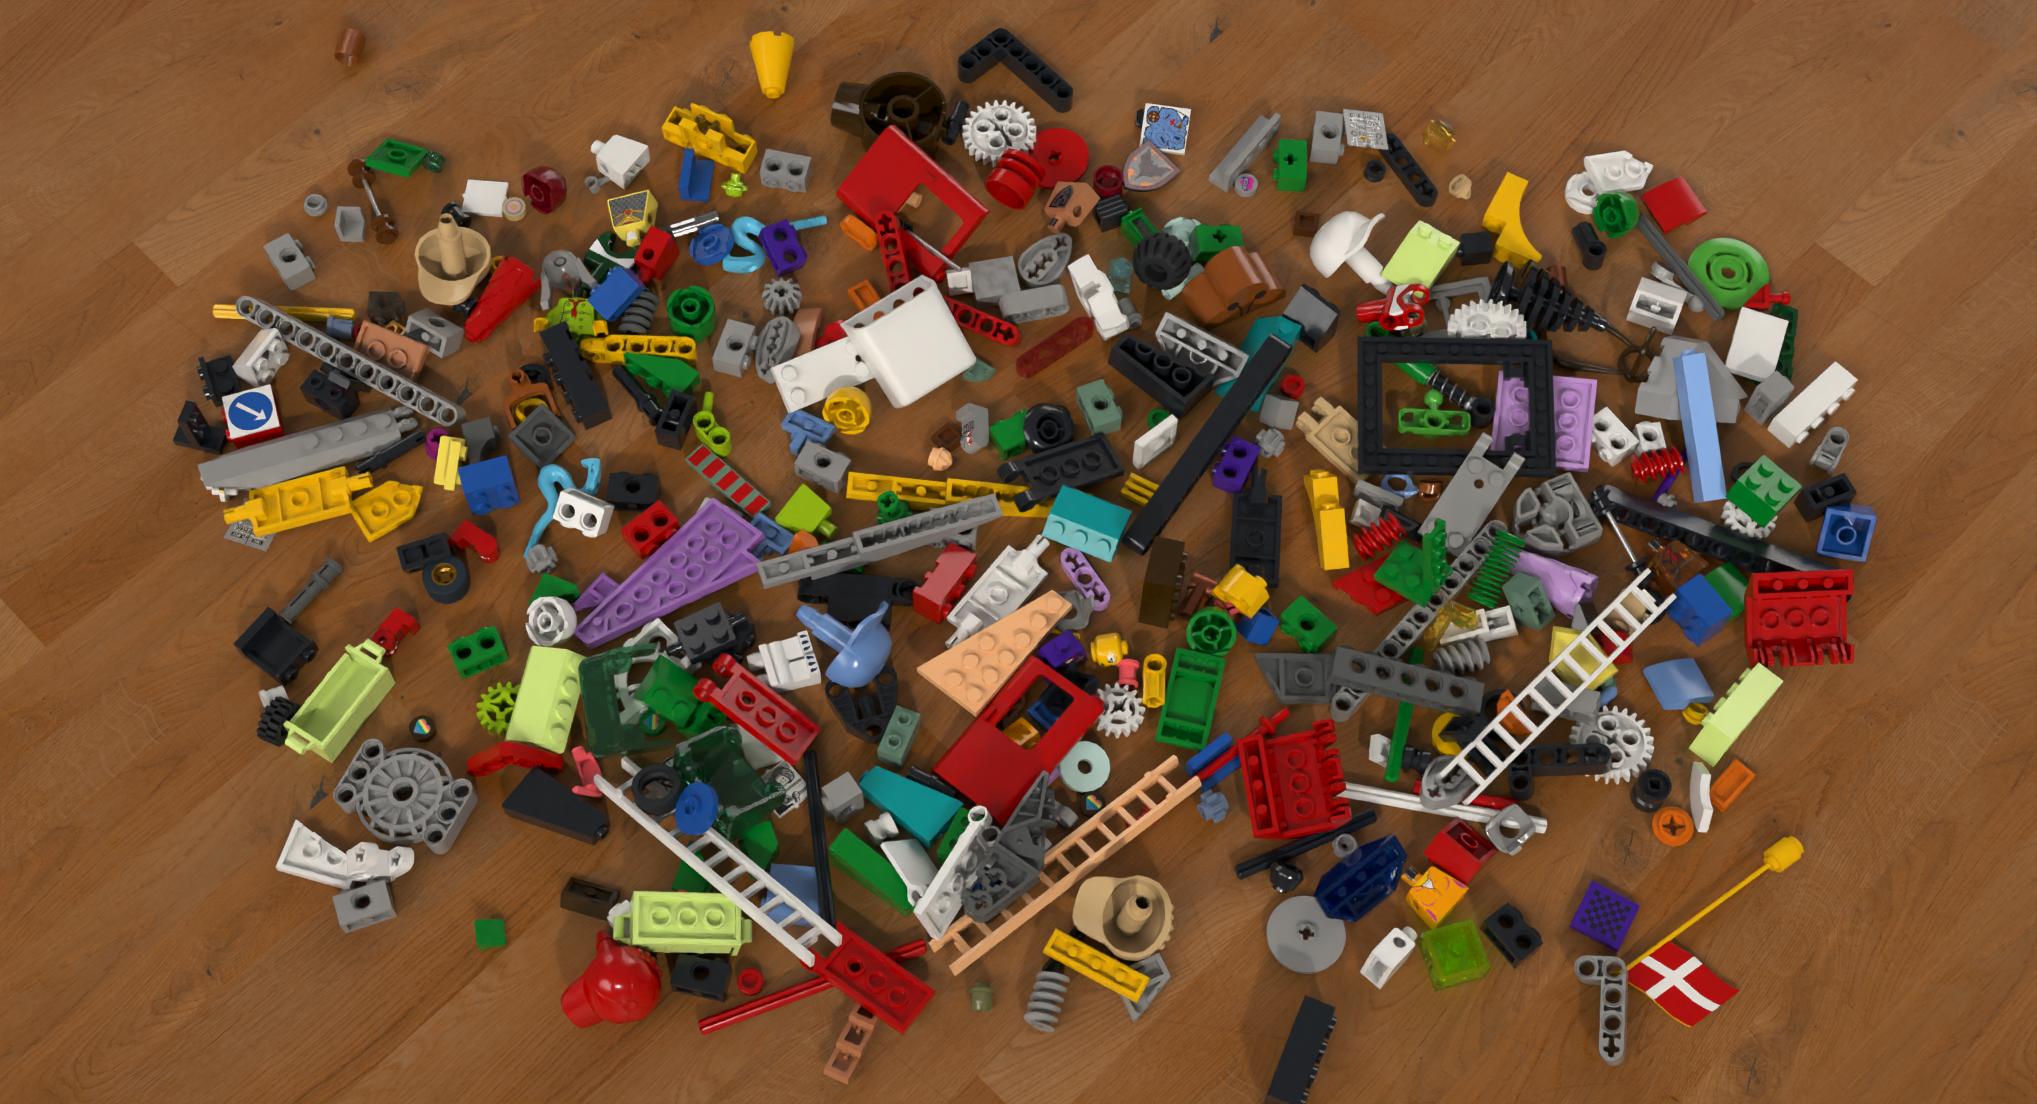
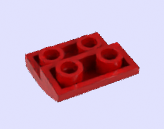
M1683 176L1663 183L1641 195L1642 201L1665 235L1684 223L1689 225L1707 214V211Z

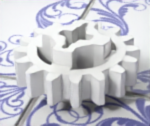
M1730 500L1723 507L1724 511L1721 518L1726 519L1723 527H1730L1733 531L1755 539L1767 538L1776 526L1777 516L1763 528L1740 508L1735 509L1737 506Z
M1115 683L1112 689L1106 684L1104 691L1098 689L1095 694L1105 703L1103 705L1105 715L1103 716L1102 714L1096 721L1099 723L1097 730L1100 731L1104 728L1106 730L1105 736L1107 737L1111 732L1115 734V738H1119L1121 732L1128 737L1131 732L1130 729L1136 732L1139 727L1138 724H1141L1144 719L1142 715L1145 712V707L1140 706L1142 698L1136 699L1137 691L1134 690L1130 693L1128 691L1129 685L1127 684L1123 689L1120 688L1119 683ZM1130 705L1132 707L1133 712L1129 710Z

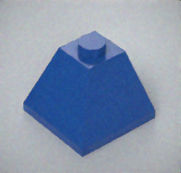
M1849 503L1826 507L1815 554L1866 562L1877 515L1872 507Z

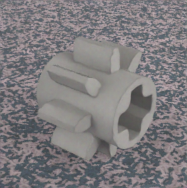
M1270 428L1267 432L1261 429L1255 440L1257 446L1261 447L1259 454L1266 458H1270L1272 455L1278 457L1284 450L1283 447L1285 445L1283 442L1284 436L1274 428Z
M543 544L532 547L528 551L529 557L525 559L531 573L537 571L539 575L552 572L556 567L554 562L558 561L552 546L546 549Z

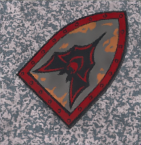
M1148 139L1126 159L1122 169L1123 188L1134 192L1155 191L1176 177L1181 170Z

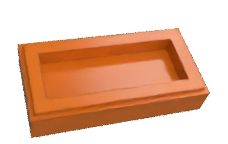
M868 279L847 290L849 297L860 312L881 300ZM877 311L874 313L873 320L875 321L885 314Z
M1735 759L1710 786L1709 795L1711 803L1721 812H1724L1754 779L1756 774L1738 759Z

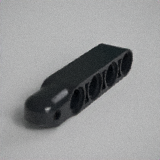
M836 573L812 580L811 576L799 579L797 599L804 603L828 605L829 595L891 598V606L909 607L914 606V588L920 586L917 582L908 578Z

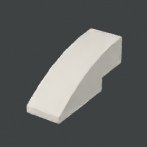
M1510 605L1486 612L1483 608L1435 621L1441 646L1456 645L1457 643L1464 644L1468 640L1474 642L1475 638H1482L1484 642L1518 635Z

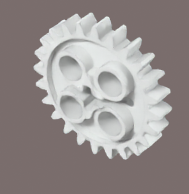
M995 100L994 106H990L988 102H985L986 108L983 109L977 106L978 113L971 111V118L965 119L966 125H963L962 133L965 149L969 150L970 156L975 154V161L983 159V165L990 161L992 162V167H995L1003 152L1009 148L1017 149L1028 155L1029 149H1034L1033 142H1036L1034 118H1030V112L1024 113L1023 106L1016 109L1015 102L1010 106H1007L1006 100L1003 101L1002 105H999L997 100Z
M1480 299L1479 304L1470 301L1469 307L1462 304L1461 310L1455 309L1454 314L1450 315L1447 331L1449 338L1524 339L1526 338V321H1524V315H1519L1518 309L1511 310V304L1504 307L1502 306L1503 301L1493 304V299H1490L1488 303H1484L1483 299Z
M1605 705L1603 706V711L1598 712L1594 726L1576 722V726L1571 728L1572 735H1569L1570 744H1604L1610 749L1612 759L1620 761L1613 763L1608 773L1595 775L1596 782L1600 777H1604L1605 784L1609 783L1610 778H1614L1615 783L1619 784L1621 777L1626 782H1629L1630 774L1638 778L1639 770L1645 771L1646 763L1651 762L1652 756L1650 754H1653L1654 746H1652L1654 738L1649 736L1651 729L1643 728L1644 719L1636 721V713L1628 716L1627 708L1620 713L1617 706H1614L1612 711H1608ZM1603 727H1610L1613 730L1607 731ZM1625 741H1631L1634 744L1628 745L1625 743ZM1574 756L1572 757V762L1579 761L1580 758Z

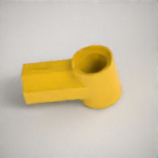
M1160 654L1148 655L1143 665L1142 703L1151 708H1157L1165 703V672L1167 662Z

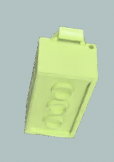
M367 639L355 648L348 644L345 647L348 654L344 653L315 691L306 699L290 722L287 720L284 722L283 726L288 732L285 745L301 755L305 754L307 750H312L333 763L396 683L388 668L381 664L386 650L370 639ZM365 648L378 656L377 659L374 660L361 652L362 649Z
M633 891L630 901V912L614 917L613 939L620 940L631 947L637 948L638 946L639 949L645 952L704 954L730 953L731 951V956H737L741 945L752 942V920L741 917V909L723 893ZM624 919H629V938H624Z

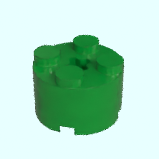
M689 286L687 289H677L668 298V319L670 328L676 336L690 337L695 343H700L714 331L717 324V315L714 301L707 290L699 286Z

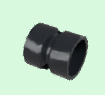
M1658 769L1644 771L1630 792L1631 802L1635 808L1647 813L1658 810L1671 792L1672 784L1668 775Z

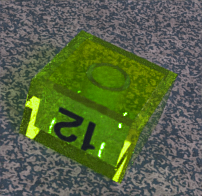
M1473 919L1422 932L1418 940V945L1435 992L1485 978L1491 970Z

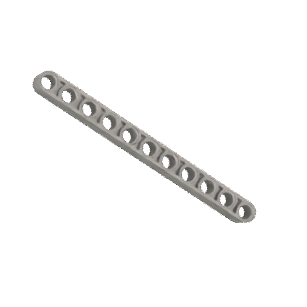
M242 296L237 300L235 307L241 317L263 329L276 328L279 330L282 338L441 425L460 427L461 424L466 422L467 415L461 406L275 306L250 296ZM252 303L253 310L249 312V306ZM270 314L273 315V320L271 323H269ZM292 324L293 331L291 334H289L288 329L289 326ZM310 335L313 336V342L311 343V345H309L308 343ZM332 345L333 353L329 356L328 349ZM352 356L353 364L349 367L348 360ZM370 367L373 368V375L371 377L368 376ZM390 378H393L394 381L392 388L388 386ZM410 389H413L414 396L412 399H409L408 397ZM433 399L434 408L430 411L428 405L430 400ZM453 410L455 417L453 421H450L449 413Z
M1490 521L1450 565L1453 567V573L1447 577L1445 583H1450L1455 588H1449L1444 583L1440 590L1430 598V600L1439 602L1440 605H1433L1430 600L1425 608L1416 604L1375 649L1374 652L1379 654V657L1386 659L1399 658L1402 660L1475 578L1478 574L1477 572L1481 571L1480 566H1485L1482 564V561L1489 562L1484 556H1492L1488 555L1486 551L1494 552L1489 546L1497 547L1492 544L1491 541L1497 540L1490 533L1496 534L1497 529L1508 533V528L1502 521ZM1475 550H1481L1485 554H1478ZM1460 567H1467L1470 571H1464ZM1415 617H1420L1425 622H1418L1415 620ZM1405 634L1410 639L1404 640L1399 635ZM1383 652H1391L1394 657H1388ZM1377 670L1379 672V674L1377 675L1380 678L1385 679L1386 676L1384 672L1381 670ZM1342 686L1332 699L1329 710L1330 716L1337 722L1349 720L1372 693L1356 692L1352 688ZM1337 704H1344L1348 709L1341 710L1337 707Z

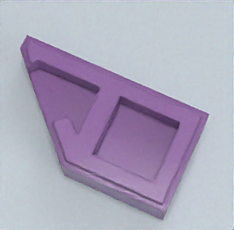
M602 572L572 604V607L575 611L596 609L620 585Z

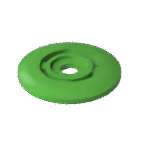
M1716 238L1700 244L1692 252L1687 266L1719 305L1726 310L1741 309L1744 303L1765 284H1769V270L1763 257L1753 247L1736 239ZM1706 266H1710V268H1709V276H1710V279H1709V277H1708V275H1707V272H1706ZM1747 267H1749L1750 283L1746 281L1748 277ZM1730 268L1734 271L1735 277L1731 279L1725 278L1721 270Z

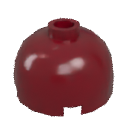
M540 166L529 170L521 177L523 193L525 197L527 195L530 196L532 199L530 204L538 212L545 215L557 210L564 203L567 197L566 180L555 169L548 166Z

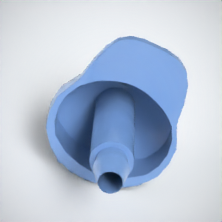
M886 601L880 604L876 613L859 623L854 632L827 613L823 615L817 609L805 604L799 608L796 616L806 627L808 626L813 630L812 634L839 652L825 673L829 680L846 687H862L870 683L883 669L892 647L890 635L880 623L889 606Z

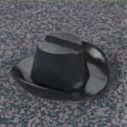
M1039 403L1028 410L1024 420V435L1029 448L1034 454L1072 443L1075 427L1071 416L1064 409L1051 403Z

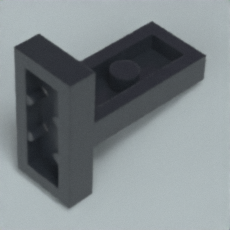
M186 400L177 420L179 427L173 442L178 446L221 455L228 440L225 429L209 426L196 402Z
M1482 716L1452 717L1438 736L1443 742H1456L1463 750L1470 742L1477 738L1488 723ZM1487 735L1481 740L1502 762L1506 759ZM1473 747L1466 754L1486 778L1496 769L1476 747Z

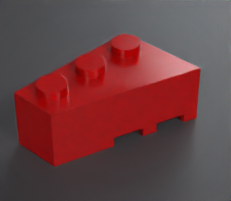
M952 542L948 544L935 561L936 566L932 573L928 571L924 575V579L927 580L921 588L916 586L913 590L914 612L939 625L944 618L947 619V616L953 610V603L956 598L960 599L964 594L967 580L969 578L973 579L978 570L977 555Z

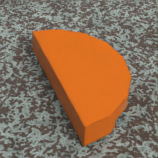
M1509 689L1499 698L1496 705V716L1514 699ZM1518 703L1516 706L1527 716ZM1511 712L1499 722L1507 732L1516 736H1529L1531 734Z

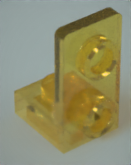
M1448 599L1445 606L1438 610L1432 627L1429 626L1424 634L1427 651H1434L1451 622L1459 628H1467L1474 631L1478 625L1476 611Z

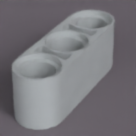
M1059 284L1008 293L998 299L1003 321L1010 324L1059 316L1067 313L1070 309L1065 288Z

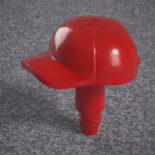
M608 930L599 931L596 934V958L591 961L584 974L563 992L560 999L564 1014L579 1028H587L605 1020L616 1024L640 1021L653 1012L661 1000L662 984L660 978L663 973L659 970V965L655 964L656 959L650 957V954L642 949L621 946L613 939L612 934Z

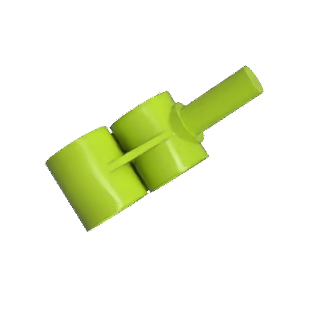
M705 392L702 411L696 413L693 418L695 434L718 457H725L732 450L730 433L727 429L717 424L712 414L714 394L712 392ZM704 424H708V425H709V426L706 427V428H702V427H701V426L704 425ZM717 441H725L722 444H716Z

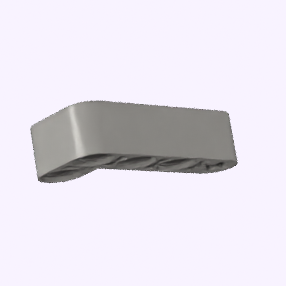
M1581 956L1574 965L1579 980L1588 985H1601L1600 1055L1606 1064L1618 1066L1625 1060L1628 1000V971L1626 965L1618 957ZM1589 964L1595 967L1591 975L1581 974L1583 966ZM1612 966H1619L1622 968V973L1617 977H1612L1608 975V970ZM1612 992L1621 994V1000L1615 1004L1607 1001L1608 995ZM1611 1019H1618L1621 1024L1618 1029L1612 1031L1606 1028L1607 1022ZM1609 1038L1614 1039L1616 1050L1619 1051L1614 1053V1057H1610L1608 1052H1606L1611 1050Z

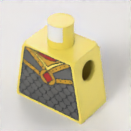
M649 190L607 200L613 229L622 241H626L629 247L639 246L641 244V237L646 236L651 225L655 226L658 202Z

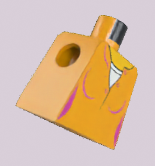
M1410 866L1401 877L1412 887L1405 898L1406 901L1432 931L1440 925L1464 898L1469 889L1466 885L1434 866H1431L1424 875H1421Z

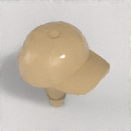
M448 213L442 214L439 219L438 228L426 233L416 245L415 260L419 268L418 281L423 297L436 304H460L471 295L475 286L488 275L491 268L492 252L487 240L479 232L465 227H458L453 216Z
M1140 875L1126 878L1092 877L1086 879L1079 888L1073 908L1072 920L1079 931L1103 943L1115 956L1124 960L1139 961L1150 957L1158 949L1162 950L1165 948L1164 941L1170 940L1169 932L1174 929L1171 924L1174 919L1172 914L1174 905L1171 904L1168 893L1160 883L1149 877Z

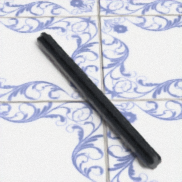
M805 750L803 753L820 916L836 930L817 753L815 750Z

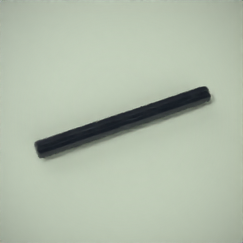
M1372 808L1353 815L1352 820L1337 829L1303 836L1235 866V873L1240 880L1270 868L1271 863L1276 860H1289L1329 843L1342 834H1350L1377 821V815Z

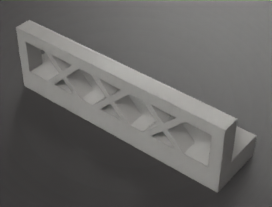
M1275 113L1269 120L1260 115L1209 175L1208 181L1228 192L1235 184V179L1248 169L1279 132L1282 116Z

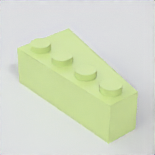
M1759 662L1752 670L1747 668L1739 677L1740 685L1735 682L1726 693L1729 696L1728 699L1722 697L1713 708L1716 710V713L1709 712L1700 723L1704 726L1689 747L1691 751L1712 767L1718 763L1723 754L1727 752L1783 683V680Z

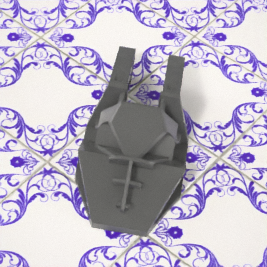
M1044 770L1022 798L994 841L992 849L975 874L977 876L976 881L983 886L982 890L977 889L973 892L966 888L962 893L960 899L962 900L961 904L964 905V914L977 923L990 921L1040 881L1039 875L1044 868L1045 831L1048 828L1057 827L1054 789L1048 788L1049 773ZM1040 832L1041 847L1038 846L1036 841L1031 837L1040 834ZM997 880L1001 882L1000 886L997 884L994 887L990 886L991 882L996 883ZM983 903H986V909L984 907H981L979 910L976 909V904L981 906Z

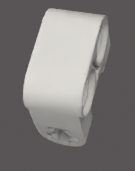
M360 842L346 852L348 879L353 881L385 880L386 883L392 882L395 878L408 872L414 863V851L409 847L397 846L388 851L380 850L375 843Z

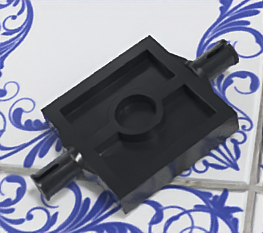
M718 602L674 622L678 633V642L664 648L669 657L683 650L691 664L694 665L738 645L734 627L748 620L744 611L729 617L724 612L721 603Z

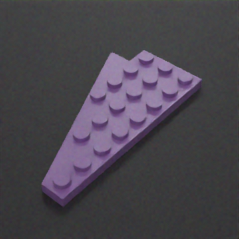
M713 497L576 627L573 636L591 650L757 572L756 563L762 561L752 555L751 552L766 539L764 533Z

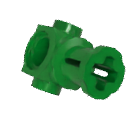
M885 491L878 496L877 505L881 509L878 511L877 516L879 525L914 515V511H911L909 505L899 501L898 496L894 492Z

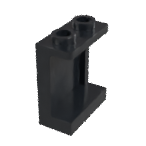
M267 607L233 643L243 657L284 687L297 678L299 671L306 663H310L315 658L319 650L314 640L311 638L307 639L285 623L270 607Z

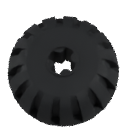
M1164 232L1154 233L1145 237L1136 246L1133 255L1134 271L1143 284L1146 283L1148 287H1155V290H1169L1179 286L1189 275L1191 255L1185 243L1181 239L1178 240L1176 236H1170L1169 233Z

